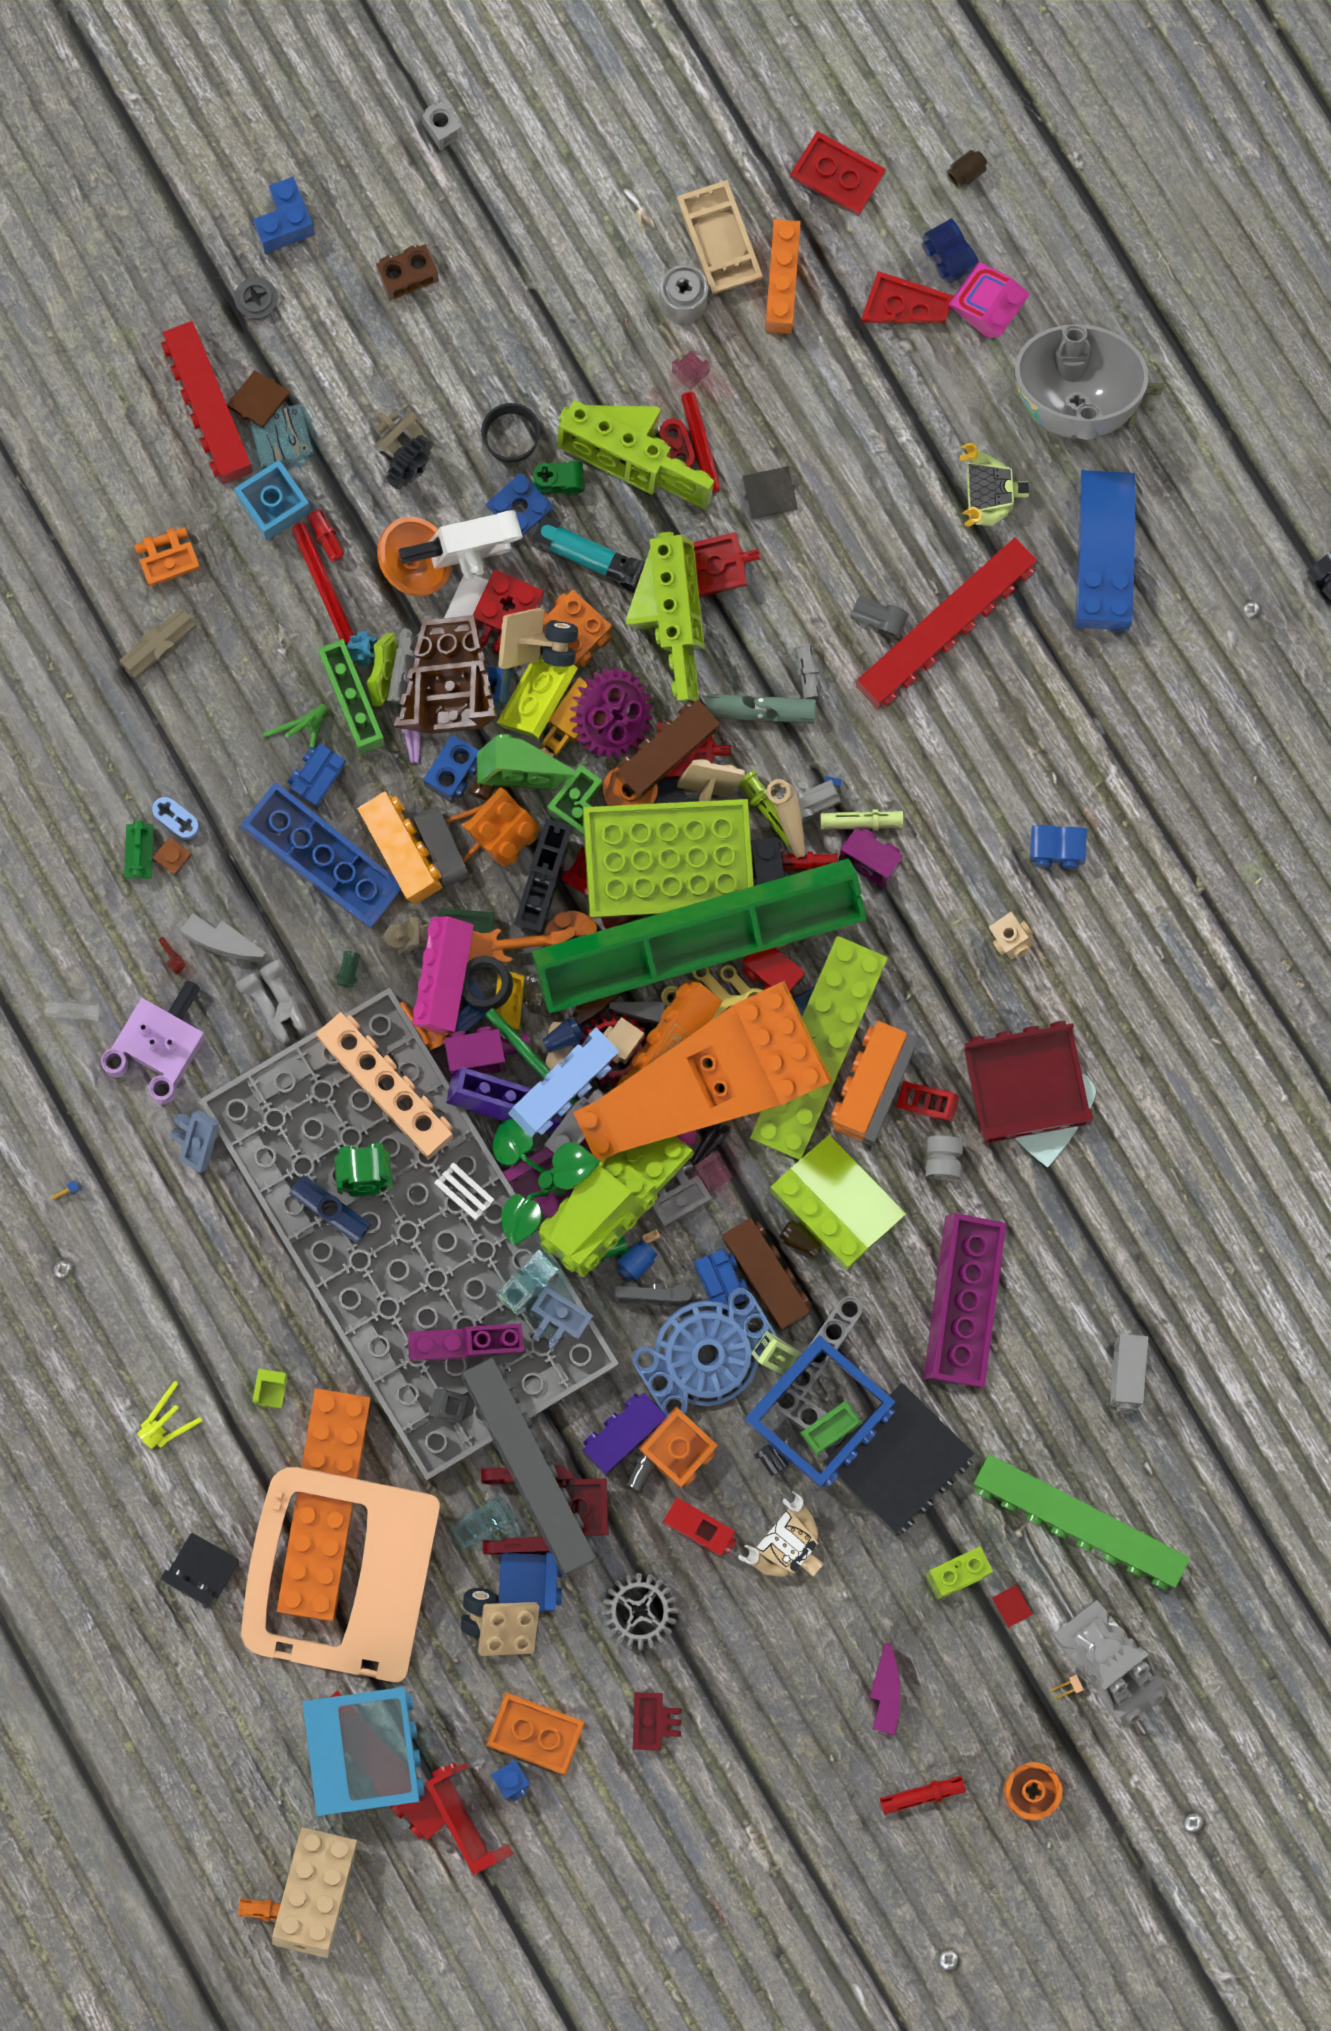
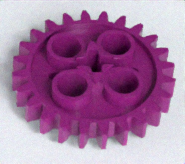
M615 668L613 671L603 669V674L594 673V680L585 679L586 688L578 687L581 696H573V699L578 704L570 708L571 711L576 712V716L572 717L570 721L577 723L572 732L580 734L577 742L585 743L584 749L592 751V754L598 756L601 755L606 758L614 756L618 758L620 757V752L629 754V746L638 747L637 738L645 739L641 732L643 729L650 730V727L645 722L646 720L653 719L651 715L647 714V710L653 708V705L646 703L651 695L643 693L646 685L639 683V677L631 676L630 672H622V670ZM611 690V691H612V694H611V697L608 699V694H609V691ZM630 705V711L627 714V708ZM596 712V713H597L596 719L593 721V716H594V713ZM615 727V733L611 736L612 730Z

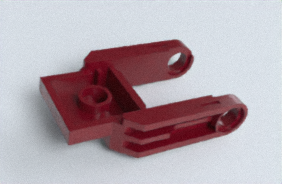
M563 1465L554 1466L558 1474V1478L555 1480L559 1488L564 1487L571 1499V1503L568 1505L572 1513L577 1512L584 1524V1528L581 1529L584 1536H609L607 1479H577ZM507 1467L481 1469V1484H515ZM543 1537L506 1538V1540L497 1541L482 1540L484 1555L551 1553Z

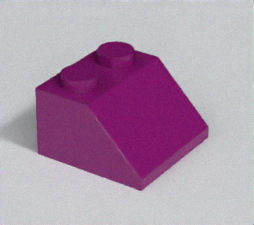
M856 828L842 846L838 861L849 858L857 873L886 889L901 864L903 855L900 854V849L893 844L886 843L884 845L876 840L877 836L867 829L861 831Z

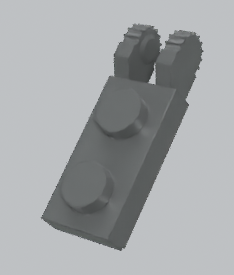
M621 1283V1286H615L614 1302L620 1304L684 1307L692 1303L693 1291L689 1286L686 1287V1285L684 1287L683 1285H676L671 1290L665 1289L664 1285L652 1284L649 1285V1288L638 1287L635 1283Z

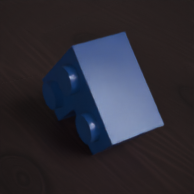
M294 177L268 186L276 211L253 219L255 231L265 254L315 235L313 223Z

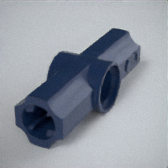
M305 1175L296 1182L289 1195L317 1214L324 1222L332 1225L356 1244L362 1240L371 1226V1223ZM328 1203H334L338 1206L337 1212L332 1216H327L323 1213V1208Z

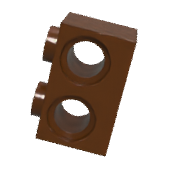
M426 244L421 246L412 245L405 249L404 253L396 256H385L376 264L377 274L389 301L439 281L438 271ZM417 261H422L426 264L422 269L412 267L413 263ZM392 271H397L401 274L397 279H390L387 275Z

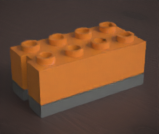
M877 1021L875 1028L869 1026L862 1044L866 1049L864 1053L858 1052L851 1071L855 1072L853 1078L847 1077L842 1089L843 1103L837 1101L832 1112L830 1121L834 1123L833 1131L861 1143L863 1141V1144L870 1147L874 1146L916 1048L918 1037L909 1033L907 1035L906 1032L880 1021Z

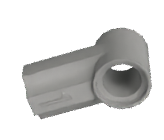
M832 780L807 791L800 790L796 792L802 823L814 818L816 813L841 802Z

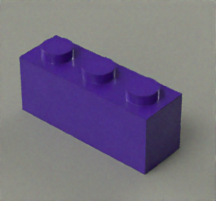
M645 1393L640 1396L634 1394L624 1404L626 1409L619 1416L615 1412L603 1423L606 1428L601 1433L593 1432L583 1442L585 1447L582 1449V1452L605 1477L648 1438L667 1417Z

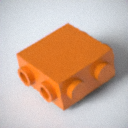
M572 589L568 594L563 593L554 603V609L549 614L544 612L542 633H545L546 624L549 622L561 621L576 625L578 627L577 640L569 643L568 647L576 652L574 665L578 668L579 666H586L593 658L592 653L598 646L603 648L611 640L612 625Z

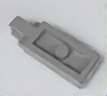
M597 1089L588 1100L583 1096L577 1101L545 1143V1146L555 1153L565 1143L572 1142L581 1145L585 1137L573 1112L599 1100L605 1094Z

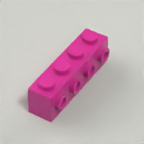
M449 916L431 918L428 927L426 950L423 954L421 978L418 982L417 1000L413 1010V1026L436 1033L455 1032L473 924Z

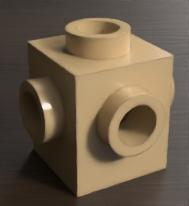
M1012 912L989 926V929L996 938L992 943L1001 956L1006 953L1011 960L1015 957L1020 958L1030 951V947L1034 945L1030 939L1033 932L1025 921L1020 923Z

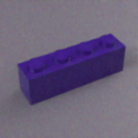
M461 1067L450 1080L446 1103L503 1121L513 1119L508 1113L531 1088ZM558 1113L550 1120L553 1125L545 1134L550 1135L560 1125L561 1116Z

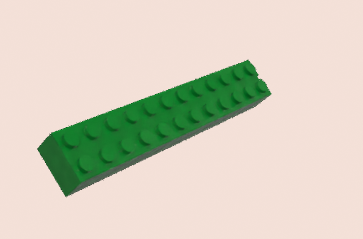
M848 858L531 951L544 1003L550 1014L866 921L867 918L863 899L860 895L861 889L857 872Z

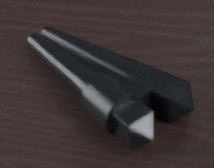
M720 1123L709 1126L691 1160V1164L695 1168H698L712 1151L722 1144L727 1138L726 1136L731 1132L730 1126H723L720 1131L718 1130L721 1125Z

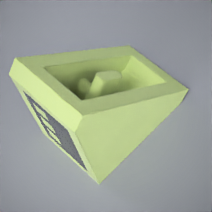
M766 1331L751 1353L760 1364L782 1375L802 1355L801 1352L769 1331Z

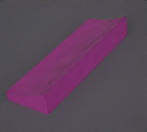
M957 1213L945 1216L923 1380L978 1388L985 1387L1006 1230L1005 1222Z

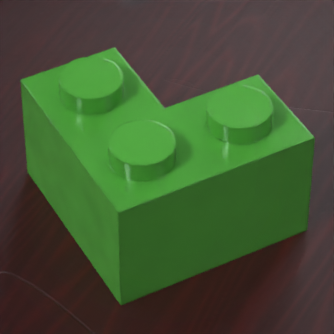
M580 764L575 770L574 775L568 779L547 806L548 815L557 822L573 826V833L584 841L583 807H592L590 803L602 789V780Z

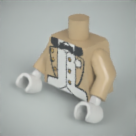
M792 1491L795 1495L794 1502L789 1503L785 1498L783 1499V1503L789 1509L756 1548L748 1545L744 1546L749 1549V1556L747 1558L741 1555L738 1558L743 1562L751 1564L765 1575L784 1577L788 1574L793 1575L801 1566L814 1577L824 1564L812 1554V1551L819 1544L816 1541L819 1533L813 1516L803 1504L802 1497L795 1491Z

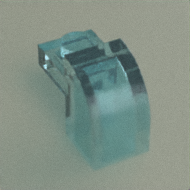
M541 1248L520 1271L510 1277L496 1295L516 1314L543 1291L561 1267Z

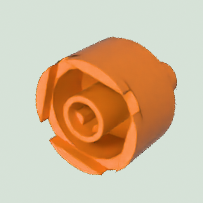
M1029 1762L1016 1767L1008 1774L1003 1785V1798L1007 1808L1015 1816L1028 1821L1040 1820L1051 1815L1058 1808L1062 1799V1785L1056 1773L1049 1766L1038 1762ZM1032 1784H1035V1789L1040 1792L1039 1795L1030 1799L1029 1793L1025 1792V1790L1031 1787Z

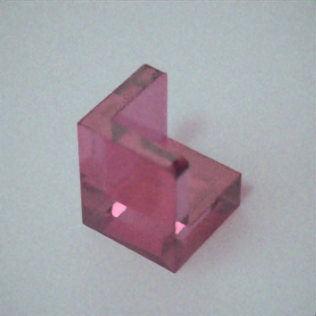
M690 351L682 360L678 361L675 359L672 362V373L691 390L710 373V362L707 359L702 362Z
M718 1151L694 1166L695 1173L699 1175L709 1193L733 1178L722 1162Z

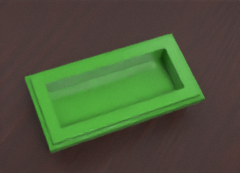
M844 1401L800 1433L817 1456L861 1425L862 1422L849 1403Z

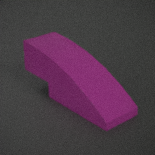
M885 1643L869 1699L879 1702L872 1730L894 1736L899 1718L900 1679L892 1645Z

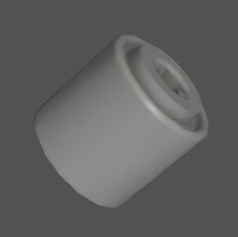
M684 264L671 268L661 280L660 306L662 312L672 322L683 325L700 319L705 313L708 303V283L706 277L694 266ZM679 287H689L691 291H685L684 294H681Z

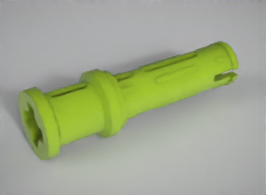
M755 770L749 772L737 787L743 789L750 799V805L754 806V808H759L786 844V847H790L778 819L774 803L767 796V789L756 777L757 772Z

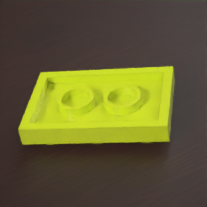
M540 654L539 661L528 665L497 723L502 728L539 738L578 668L574 664L567 667L549 665L542 660L543 655Z

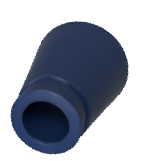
M576 1018L566 1019L546 1035L542 1041L548 1052L552 1053L553 1051L581 1043L580 1040L585 1037V1034Z

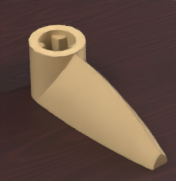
M776 779L768 785L767 796L774 803L781 827L796 858L804 857V833L796 790L785 780ZM781 787L786 790V794H783L784 798L782 799L776 796Z

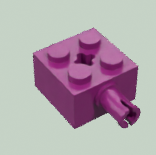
M491 1026L479 1028L477 1033L466 1035L464 1031L449 1034L450 1038L444 1039L451 1078L461 1067L486 1075L506 1071L504 1059L507 1058L506 1055L519 1053L506 1038L500 1037L499 1029L493 1030ZM528 1034L520 1036L530 1047Z

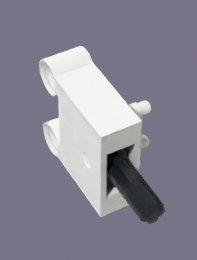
M510 510L442 526L429 542L400 548L398 556L402 564L431 558L434 569L460 564L465 580L468 581L473 579V574L475 573L476 575L484 574L482 558L498 556L511 551L510 542L517 541L523 538L516 511Z

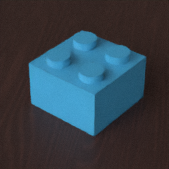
M280 460L234 488L236 499L265 541L311 513L309 502Z

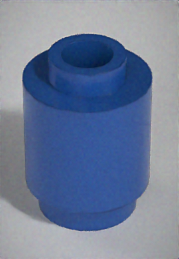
M641 1240L638 1244L634 1243L617 1261L620 1266L617 1271L626 1280L629 1281L633 1278L637 1281L655 1262L654 1258L658 1254L644 1240Z

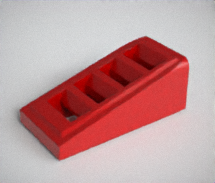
M903 1081L896 1108L952 1123L959 1096L956 1093ZM914 1090V1099L912 1105H909L907 1103L910 1092ZM922 1093H925L926 1096L923 1107H918ZM936 1096L937 1100L934 1110H930L932 1098ZM944 1099H947L945 1112L942 1113L941 1109Z

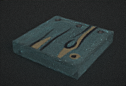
M301 404L278 409L263 428L249 420L261 469L267 468L278 460L282 464L314 457Z

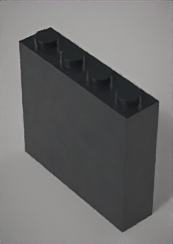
M903 1383L889 1395L896 1401L893 1407L896 1412L885 1424L880 1421L874 1428L877 1434L867 1445L862 1442L855 1451L859 1454L848 1466L843 1463L837 1470L840 1474L837 1480L894 1536L899 1531L904 1534L915 1523L911 1518L918 1511L924 1514L935 1503L931 1498L938 1491L943 1495L954 1483L951 1478L957 1471L963 1474L974 1463L970 1460L974 1452ZM881 1403L862 1422V1424L859 1425L853 1431V1433L823 1462L822 1465L825 1468L832 1462V1460L840 1453V1451L847 1445V1443L855 1436V1434L862 1428V1426L870 1419V1417L877 1411V1409L883 1403Z

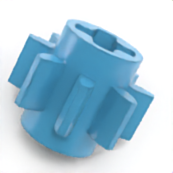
M369 631L357 632V635L350 637L351 640L347 645L349 655L352 661H359L360 666L371 665V661L375 660L374 644L378 639L376 635L369 636Z

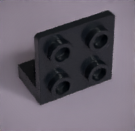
M191 1533L169 1571L165 1570L160 1579L212 1609L237 1567L239 1559L198 1535Z

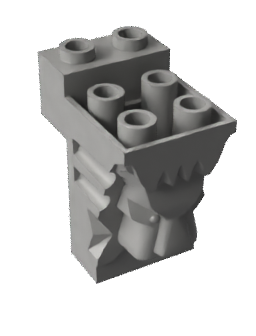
M1098 1600L1053 1634L1057 1645L1095 1688L1103 1704L1123 1727L1129 1723H1136L1142 1717L1144 1711L1151 1706L1154 1707L1160 1704L1168 1693L1164 1682L1157 1675L1146 1650H1143L1141 1647L1138 1648L1132 1638L1128 1639L1126 1632L1108 1615L1106 1609Z

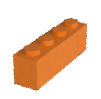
M774 219L765 332L792 334L801 221Z

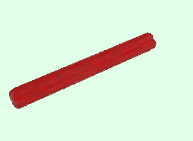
M304 522L298 523L292 527V532L340 640H344L347 646L351 640L350 637L354 636L306 524Z

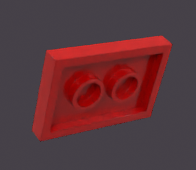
M816 131L792 170L790 178L855 215L860 216L885 175L886 169Z

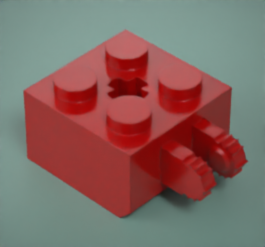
M494 569L473 613L477 626L484 629L480 636L482 648L487 645L491 633L499 635L493 647V653L499 655L503 617L508 614L540 608L544 601V590ZM512 605L513 610L509 608L508 612L504 611L503 606Z

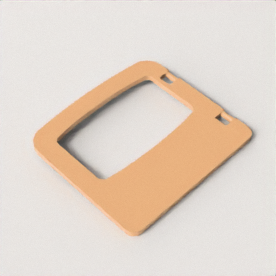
M300 1467L281 1469L270 1482L252 1551L241 1631L245 1646L251 1652L266 1657L290 1660L291 1662L374 1677L390 1682L402 1681L408 1672L440 1510L439 1499L429 1493ZM294 1492H305L363 1504L368 1510L364 1555L357 1592L347 1630L342 1643L338 1646L273 1634L266 1628L267 1605L274 1559L285 1513ZM277 1642L292 1644V1653L276 1651ZM362 1660L379 1662L378 1670L361 1668Z

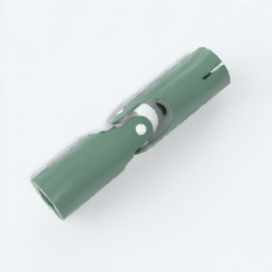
M706 694V708L716 719L812 724L815 721V699ZM766 707H769L772 710L766 711Z

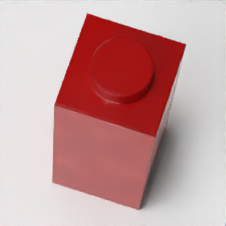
M678 1497L675 1499L662 1523L720 1558L724 1552L729 1554L737 1541L733 1538L735 1534L733 1529Z

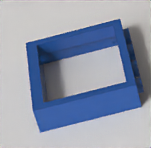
M819 1335L745 1418V1423L821 1489L825 1484L830 1487L840 1475L837 1470L843 1463L848 1466L859 1453L855 1450L862 1442L867 1445L877 1434L874 1428L880 1421L885 1424L896 1412L893 1409L896 1401ZM823 1351L883 1404L820 1474L767 1428L761 1420Z

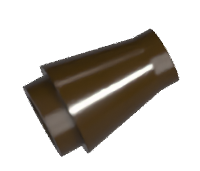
M791 1219L779 1235L784 1240L783 1244L808 1255L810 1258L821 1247V1244L814 1239L800 1221L795 1222Z

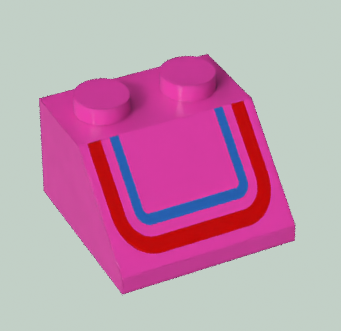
M979 262L948 305L988 339L1002 335L1030 293L1010 276Z

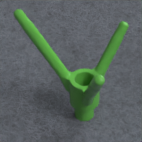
M321 703L316 709H311L306 715L264 732L263 737L266 738L292 728L285 734L286 738H290L305 728L311 732L309 748H315L320 723L324 720L323 716L328 712V708Z

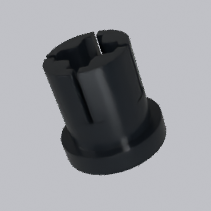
M767 1444L753 1454L756 1459H760L771 1476L789 1465L787 1459L770 1444Z

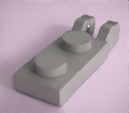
M407 628L402 629L399 635L398 648L386 700L400 705L402 694L406 693L409 682L407 676L409 669L413 668L415 661L413 654L419 637V633L415 635L412 650H409L412 631Z

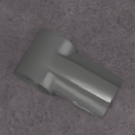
M859 595L850 618L875 628L879 634L887 638L898 640L909 613L895 605L885 606Z

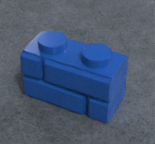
M320 743L316 749L313 747L309 748L302 759L306 762L301 772L295 769L287 782L291 785L288 792L313 809L317 808L347 762L344 758Z
M725 1249L694 1261L695 1269L709 1301H718L728 1305V1297L734 1289L744 1288L748 1290L744 1279L738 1280L734 1270L739 1268L732 1253L727 1255ZM737 1295L734 1299V1306L738 1307L745 1304L747 1301L746 1295Z

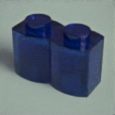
M952 218L924 233L922 243L924 252L928 257L932 256L937 262L935 267L939 276L942 279L946 278L950 284L972 272L977 263H979L976 254Z

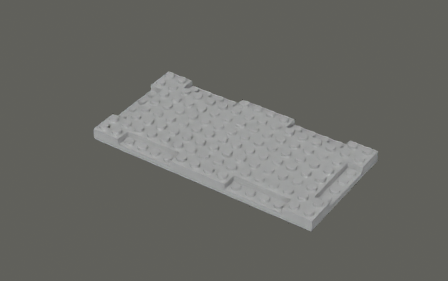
M389 987L345 1013L344 1016L347 1017L350 1014L360 1025V1028L357 1030L365 1038L369 1035L379 1046L376 1051L382 1057L387 1055L396 1064L395 1072L401 1078L406 1075L416 1088L413 1091L419 1098L424 1095L434 1106L432 1112L438 1119L443 1116L453 1127L450 1131L453 1134V1139L431 1159L428 1160L317 1039L316 1033L322 1028L203 1097L199 1102L206 1114L220 1123L218 1129L219 1136L425 1480L429 1482L493 1442L461 1379L462 1372L493 1358L496 1364L500 1363L507 1375L504 1381L508 1389L513 1388L520 1401L517 1406L521 1414L526 1413L529 1419L567 1396L575 1394L618 1368L619 1363L593 1320L590 1321L579 1340L564 1332L554 1350L548 1348V1342L558 1330V1327L549 1323L544 1336L539 1341L533 1338L543 1318L532 1312L531 1308L545 1286L585 1311L587 1310L554 1256L548 1254L541 1247L540 1244L542 1242L538 1230L532 1236L523 1240L518 1246L512 1245L507 1239L502 1228L501 1215L505 1203L511 1196L515 1195V1192L465 1110L446 1103L449 1084ZM351 1037L346 1038L342 1043V1047L346 1050L354 1049L357 1045V1040ZM365 1058L362 1060L360 1067L364 1070H371L374 1068L376 1061L372 1058ZM384 1078L379 1083V1087L385 1091L392 1089L394 1086V1081L390 1078ZM403 1098L398 1102L397 1107L402 1111H407L411 1109L413 1102L408 1098ZM423 1118L417 1122L416 1128L420 1131H427L432 1123L430 1120ZM373 1143L383 1144L384 1150L390 1153L392 1189L387 1190V1186L381 1188V1194L364 1197L349 1196V1191L344 1190L343 1195L337 1192L334 1158L339 1154V1148L355 1146L356 1149L367 1148V1145ZM453 1162L495 1200L476 1221L435 1185V1181L448 1170ZM455 1172L451 1174L452 1177H454L482 1204L486 1202L484 1198H482ZM303 1175L331 1195L336 1196L343 1204L371 1223L368 1232L358 1244L329 1223L324 1222L317 1214L289 1195L293 1186ZM448 1180L444 1182L453 1193L473 1211L477 1212L479 1209ZM328 1203L324 1206L323 1213L327 1216H332L337 1212L338 1206L334 1203ZM522 1323L524 1352L457 1360L409 1361L408 1332ZM435 1389H446L468 1396L462 1424L429 1416Z

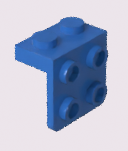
M504 1553L501 1556L499 1603L537 1602L540 1612H555L556 1605L561 1606L562 1588H557V1577H562V1574L552 1554Z

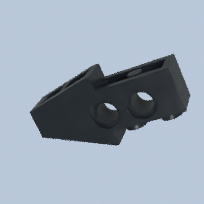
M546 818L514 922L516 927L538 934L543 933L556 887L561 877L573 833V826Z

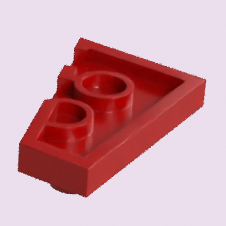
M878 271L861 318V323H946L951 308L948 304L954 295Z

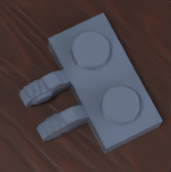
M200 1110L193 1112L191 1117L186 1114H177L174 1122L182 1129L175 1128L171 1130L170 1137L183 1146L179 1160L199 1173L204 1172L208 1168L220 1123Z
M545 1286L531 1308L532 1312L543 1318L533 1338L539 1341L544 1336L549 1323L558 1327V1330L548 1342V1348L554 1350L564 1332L579 1340L592 1320L593 1315Z

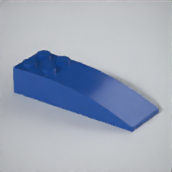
M1081 470L1075 628L1129 631L1133 614L1135 473Z
M277 782L272 784L238 827L287 867L369 928L374 925L401 890L393 875Z

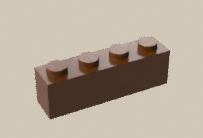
M699 700L693 704L691 702L685 704L678 711L680 714L678 718L673 722L670 719L660 726L658 729L660 733L651 740L648 737L638 746L639 752L632 758L629 755L626 756L617 765L619 769L616 771V777L637 800L642 798L720 729V723Z
M750 1217L724 1233L722 1240L730 1253L734 1255L738 1266L776 1326L782 1332L808 1316L810 1313L808 1307L811 1306V1303L803 1291L801 1293L797 1292L793 1285L796 1283V1280L788 1268L784 1270L778 1262L782 1258L775 1246H768L763 1237L767 1234L759 1221L754 1223Z

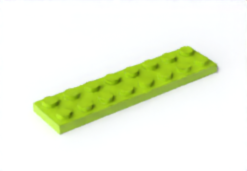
M840 936L836 937L802 1016L832 1081L783 1105L763 1110L750 1136L751 1140L795 1159H802L888 957Z

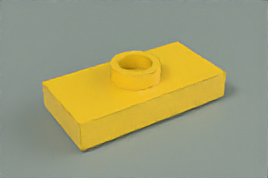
M510 972L513 980L512 994L504 1005L495 1010L513 1030H519L524 976ZM499 973L497 978L496 994L499 992L502 984L501 976L499 975Z

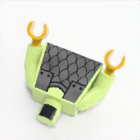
M967 443L961 446V448L967 451V454L960 455L959 457L961 461L971 460V463H968L967 466L968 509L962 512L963 515L969 516L965 526L970 527L974 524L993 526L1007 517L1008 513L1012 511L1014 498L1029 496L1028 481L1013 482L1012 468L1006 467L1003 462L979 451L975 444Z

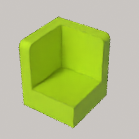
M258 1368L252 1402L255 1405L282 1408L288 1375L283 1372Z

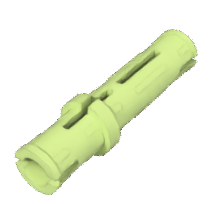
M872 809V812L820 813L821 830L857 828L878 831V829L903 828V811L878 812V809Z

